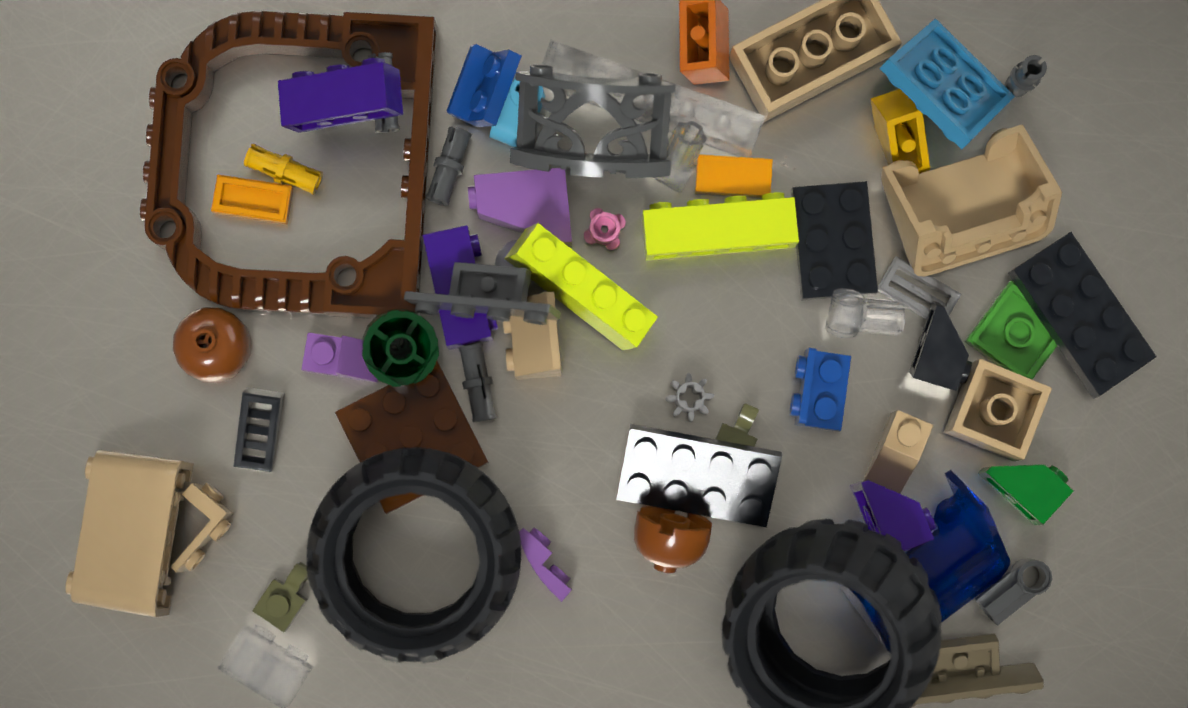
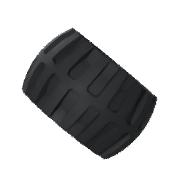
M428 448L390 450L372 456L351 468L336 481L324 496L314 515L308 535V580L310 588L313 590L319 604V609L325 619L354 647L359 650H366L382 657L383 660L391 662H434L471 647L482 639L503 616L513 598L520 575L522 555L520 533L514 513L500 489L484 472L468 461L447 452ZM416 493L438 498L458 511L474 533L480 560L478 573L473 585L454 604L431 613H404L381 603L362 584L353 562V535L362 513L385 497Z
M832 519L808 521L797 528L785 529L762 544L747 559L736 575L726 599V611L722 621L723 650L726 655H730L727 664L728 670L736 688L741 687L746 695L748 705L751 708H911L930 682L941 648V613L935 591L929 588L928 574L918 559L915 557L910 558L901 549V542L888 533L883 536L869 530L868 524L854 520H848L844 524H834ZM806 580L836 582L860 593L880 613L890 636L891 658L883 665L864 674L840 676L814 668L793 652L780 633L775 611L778 592L785 587Z

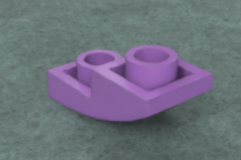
M535 527L530 532L522 528L519 531L521 545L528 561L541 581L562 602L572 590L566 585L571 578L555 564L549 569L543 565L553 553L547 548L551 541Z

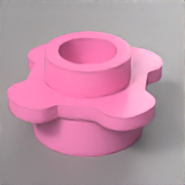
M600 208L592 210L589 215L591 219L589 229L584 232L585 241L590 245L598 243L605 245L608 250H615L620 245L618 237L620 230L625 227V218L621 214L613 215L604 212ZM602 226L608 227L606 233L601 231Z

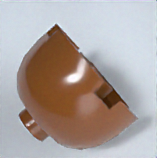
M204 307L190 312L180 321L173 335V351L178 365L187 375L204 383H221L234 378L239 373L238 371L243 368L245 362L248 361L251 355V338L247 327L235 314L222 308Z
M643 506L640 508V512L637 511L634 541L641 555L646 560L654 563V569L664 573H675L677 568H686L698 562L706 553L711 537L712 522L701 515L688 513L687 517L675 514V510Z

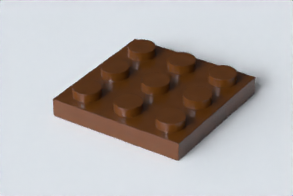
M436 361L434 369L420 382H413L399 387L387 385L335 412L359 462L390 450L428 448L458 456L477 468L489 463L438 361ZM406 493L385 497L379 502L385 514H389L424 495Z

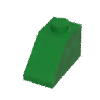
M1046 465L991 466L982 468L978 473L1033 525H1044L1074 491L1066 484L1069 481L1068 477L1053 465L1049 468Z

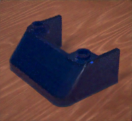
M952 470L946 472L945 476L953 496L943 500L936 507L933 517L936 530L932 532L934 540L911 548L906 552L910 558H917L928 574V586L935 591L938 598L941 623L998 581L1010 566V558L989 508ZM839 584L842 592L879 642L891 653L890 636L880 613L860 593Z

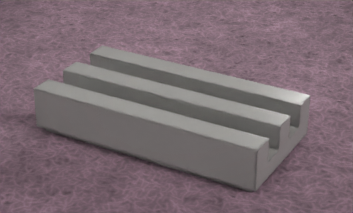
M897 256L894 257L889 269L877 286L879 292L927 319L930 309L890 287V281L930 305L932 301L941 303L948 315H950L961 296V293L932 276H917L911 265ZM897 269L948 297L949 301L946 304L895 274Z

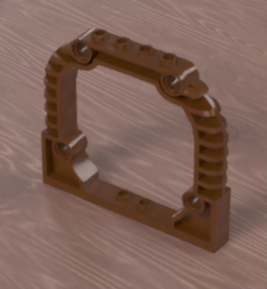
M269 11L235 13L210 24L194 41H190L184 49L181 59L173 58L162 63L156 75V87H151L149 92L150 109H154L153 124H148L146 129L147 146H151L150 161H145L143 166L144 183L148 184L147 198H142L140 218L142 221H145V233L148 238L166 250L173 268L193 291L218 305L242 310L312 313L335 317L371 319L390 309H408L418 313L415 311L416 306L404 300L405 291L420 292L437 25L434 17L344 12L343 16ZM359 48H369L372 51L371 54L375 53L376 57H379L378 53L381 52L392 53L393 67L400 70L402 98L414 99L411 138H405L403 152L404 161H410L409 176L403 175L401 181V198H407L405 239H389L379 250L361 262L349 256L337 257L330 262L326 272L323 273L240 269L217 263L203 253L200 249L201 225L195 213L185 205L192 113L201 109L210 99L213 89L214 72L238 57L257 54L344 59L349 67H356L362 65L361 62L353 59V54ZM186 74L187 82L184 86L176 89L171 87L175 76ZM167 221H174L176 229L173 235L168 238H161V226ZM347 268L354 269L356 271V279L353 284L340 286L337 281L338 274Z

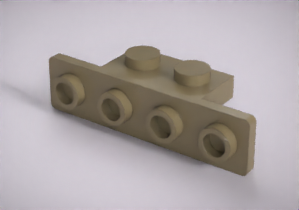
M996 634L941 640L940 654L932 678L912 707L918 704L934 702L951 703L954 700L974 697L985 699L993 695L1006 693L1025 694L1031 690L1043 689L1044 680L1034 663L1000 666L999 640Z

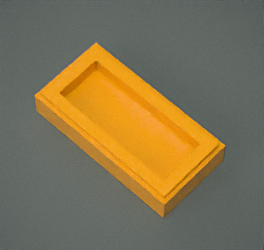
M698 154L695 194L762 198V195L771 193L773 159Z
M217 174L211 212L214 214L288 224L294 188L291 185Z

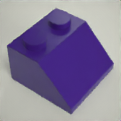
M870 480L850 485L865 524H868L869 530L883 536L887 533L901 542V549L903 551L934 540L931 530L936 528L933 517L927 507L922 509L920 502Z

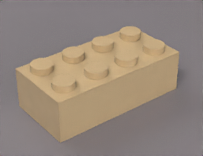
M821 0L732 46L729 59L762 120L766 122L891 57L897 52L902 41L879 0Z

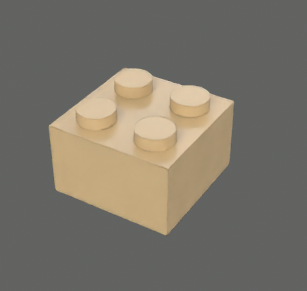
M978 359L972 362L969 377L966 383L962 384L943 433L1011 461L1025 460L1052 388L983 359Z

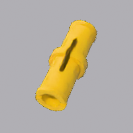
M254 143L251 144V148L249 147L244 159V166L273 177L274 182L279 184L285 182L313 195L318 190L323 177V172L294 161L293 156L288 154L282 156Z

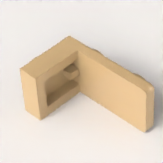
M191 483L182 494V496L205 514L210 521L170 567L176 573L184 572L186 569L189 571L195 569L206 555L202 551L211 539L217 542L231 526L228 520L234 513L220 502L224 496L208 483H205L203 487L200 484Z

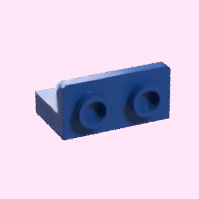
M478 44L471 45L447 107V113L476 127L496 126L522 55L509 49L492 52Z
M810 347L804 351V356L798 355L795 378L801 379L799 393L792 394L790 415L796 416L794 425L841 431L851 356L816 351V348Z

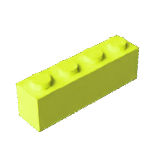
M782 192L767 193L762 195V200L747 201V196H731L724 198V203L709 204V199H695L687 201V206L673 208L670 202H659L650 204L649 210H643L642 212L646 261L795 248L799 243L795 197L785 198Z
M539 223L526 228L504 258L514 267L530 270V279L545 291L554 292V296L558 301L621 350L637 348L658 318L657 315Z

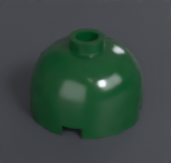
M390 309L377 315L367 325L361 340L362 357L369 372L380 382L393 387L422 381L434 369L439 357L438 339L433 326L421 314L408 309ZM390 345H396L397 348H392Z

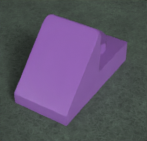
M308 332L301 370L378 383V379L369 372L362 357L361 339L343 335L341 337Z

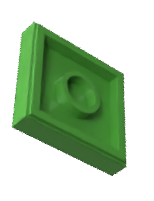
M1009 281L964 341L995 365L1032 380L1057 347L1055 341L1013 281Z

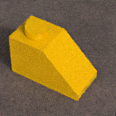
M901 89L870 98L875 130L888 165L898 160L912 161L916 164L919 174L930 171L923 114L916 108L915 103Z

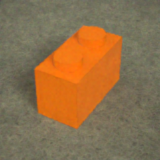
M679 0L680 72L693 85L729 81V9L721 0Z

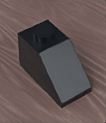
M932 301L909 372L915 379L957 391L960 382L966 383L971 371L972 362L968 361L969 354L944 306L939 302Z

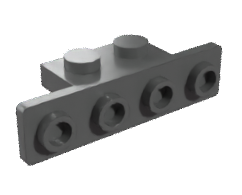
M454 262L449 295L405 291L404 300L416 306L415 311L429 315H438L439 309L451 310V315L462 318H474V313H485L487 318L496 321L508 322L511 316L524 317V322L536 325H546L547 319L560 320L561 315L560 311L549 304L527 302L531 271L527 268Z

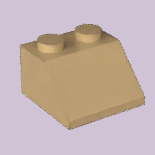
M554 292L528 296L527 302L549 304L555 308ZM511 316L510 321H503L504 334H512L513 348L505 349L507 371H515L516 380L561 376L557 320L547 319L546 325H536L524 322V317Z

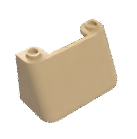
M1023 124L1009 129H999L994 132L986 145L985 153L920 174L916 164L912 161L898 160L882 167L881 174L882 185L908 261L914 273L921 277L940 273L1042 240L1051 233L1055 226L1062 196V190Z
M98 450L94 457L89 456L85 467V478L89 479L75 567L74 571L69 572L65 587L66 594H71L73 603L152 617L169 615L172 596L166 595V589H163V585H170L171 577H168L179 503L180 500L184 501L183 493L178 492V490L183 488L184 482H191L194 463Z

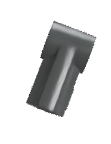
M1030 558L1021 559L1012 566L1008 573L976 597L975 600L984 613L998 626L1035 595L1046 592L1051 586L1052 572L1044 562ZM1035 566L1039 571V580L1035 585L1027 587L1023 582V573L1026 568Z

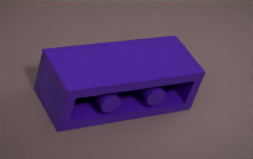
M369 58L362 60V65L356 67L331 65L326 68L327 72L318 74L312 71L292 73V78L278 81L281 126L302 133L403 115L400 70L385 63L384 59Z
M466 225L423 235L435 294L449 295L454 262L476 264L475 257L482 256L478 234L470 235ZM439 309L445 342L449 350L493 341L491 331L498 330L496 320L487 318V314L474 313V318H462L451 315V310Z

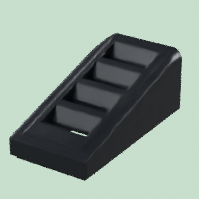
M246 388L243 391L233 467L272 472L284 393L255 388ZM252 403L271 404V411L252 408ZM250 417L270 420L269 426L249 423ZM247 434L268 436L267 442L247 439ZM245 448L266 451L265 457L245 455Z

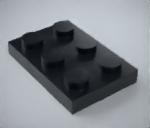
M867 181L792 187L791 197H795L799 237L796 251L801 301L876 295L878 287Z

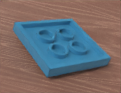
M936 18L879 68L888 77L892 85L901 89L915 103L916 108L922 114L927 115L942 130L944 136L961 149L1015 97Z

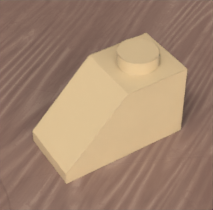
M899 410L890 413L863 481L870 480L900 494L920 460L933 425Z

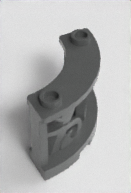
M539 64L530 65V71L516 72L515 80L520 81L517 147L510 148V163L546 172L551 171L552 168H561V170L570 168V175L603 177L604 171H609L610 174L620 172L625 174L626 178H652L671 175L672 161L667 160L671 93H675L676 84L662 81V75L656 73H640L639 79L595 78L553 72V66ZM539 86L546 87L553 92L554 98L552 101L541 98L542 106L552 113L550 117L537 112ZM564 89L578 90V92L566 99ZM609 93H625L621 104ZM640 95H654L652 120L636 124L634 119L642 116L647 106L637 108L633 100ZM592 100L609 112L621 126V128L607 133L599 141L594 154L585 153V146L579 134L572 127L562 123L572 112ZM538 122L544 126L540 131V134L536 141V130ZM651 129L650 154H648L641 132ZM555 131H559L571 139L572 147L570 149L563 150L559 147L558 142L563 139V136L554 134ZM623 136L627 137L628 140H621L618 143L623 147V151L620 154L610 152L608 144L612 140Z

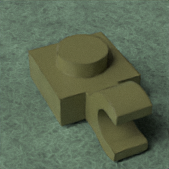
M746 403L743 404L734 426L731 427L722 423L715 439L755 447L758 439L748 435V432L759 409Z
M302 562L297 563L288 575L285 583L277 578L273 579L252 611L282 632H286L308 600L299 594V591L308 580L307 566Z

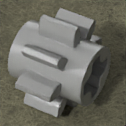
M687 373L684 384L680 385L674 380L671 382L672 387L677 392L675 395L666 397V401L675 402L677 408L673 413L674 417L682 411L688 413V420L692 422L695 417V411L699 410L705 415L709 412L703 403L705 400L712 399L714 394L705 393L703 386L706 384V379L695 383L692 382L691 374ZM687 388H692V393L700 397L699 400L694 402L692 408L688 407L687 401H680L679 396L684 395Z

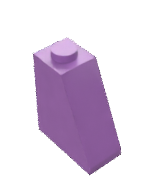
M552 168L549 172L535 169L474 175L475 186L468 187L470 209H477L479 219L521 234L526 228L539 223L568 247L572 248L565 170Z

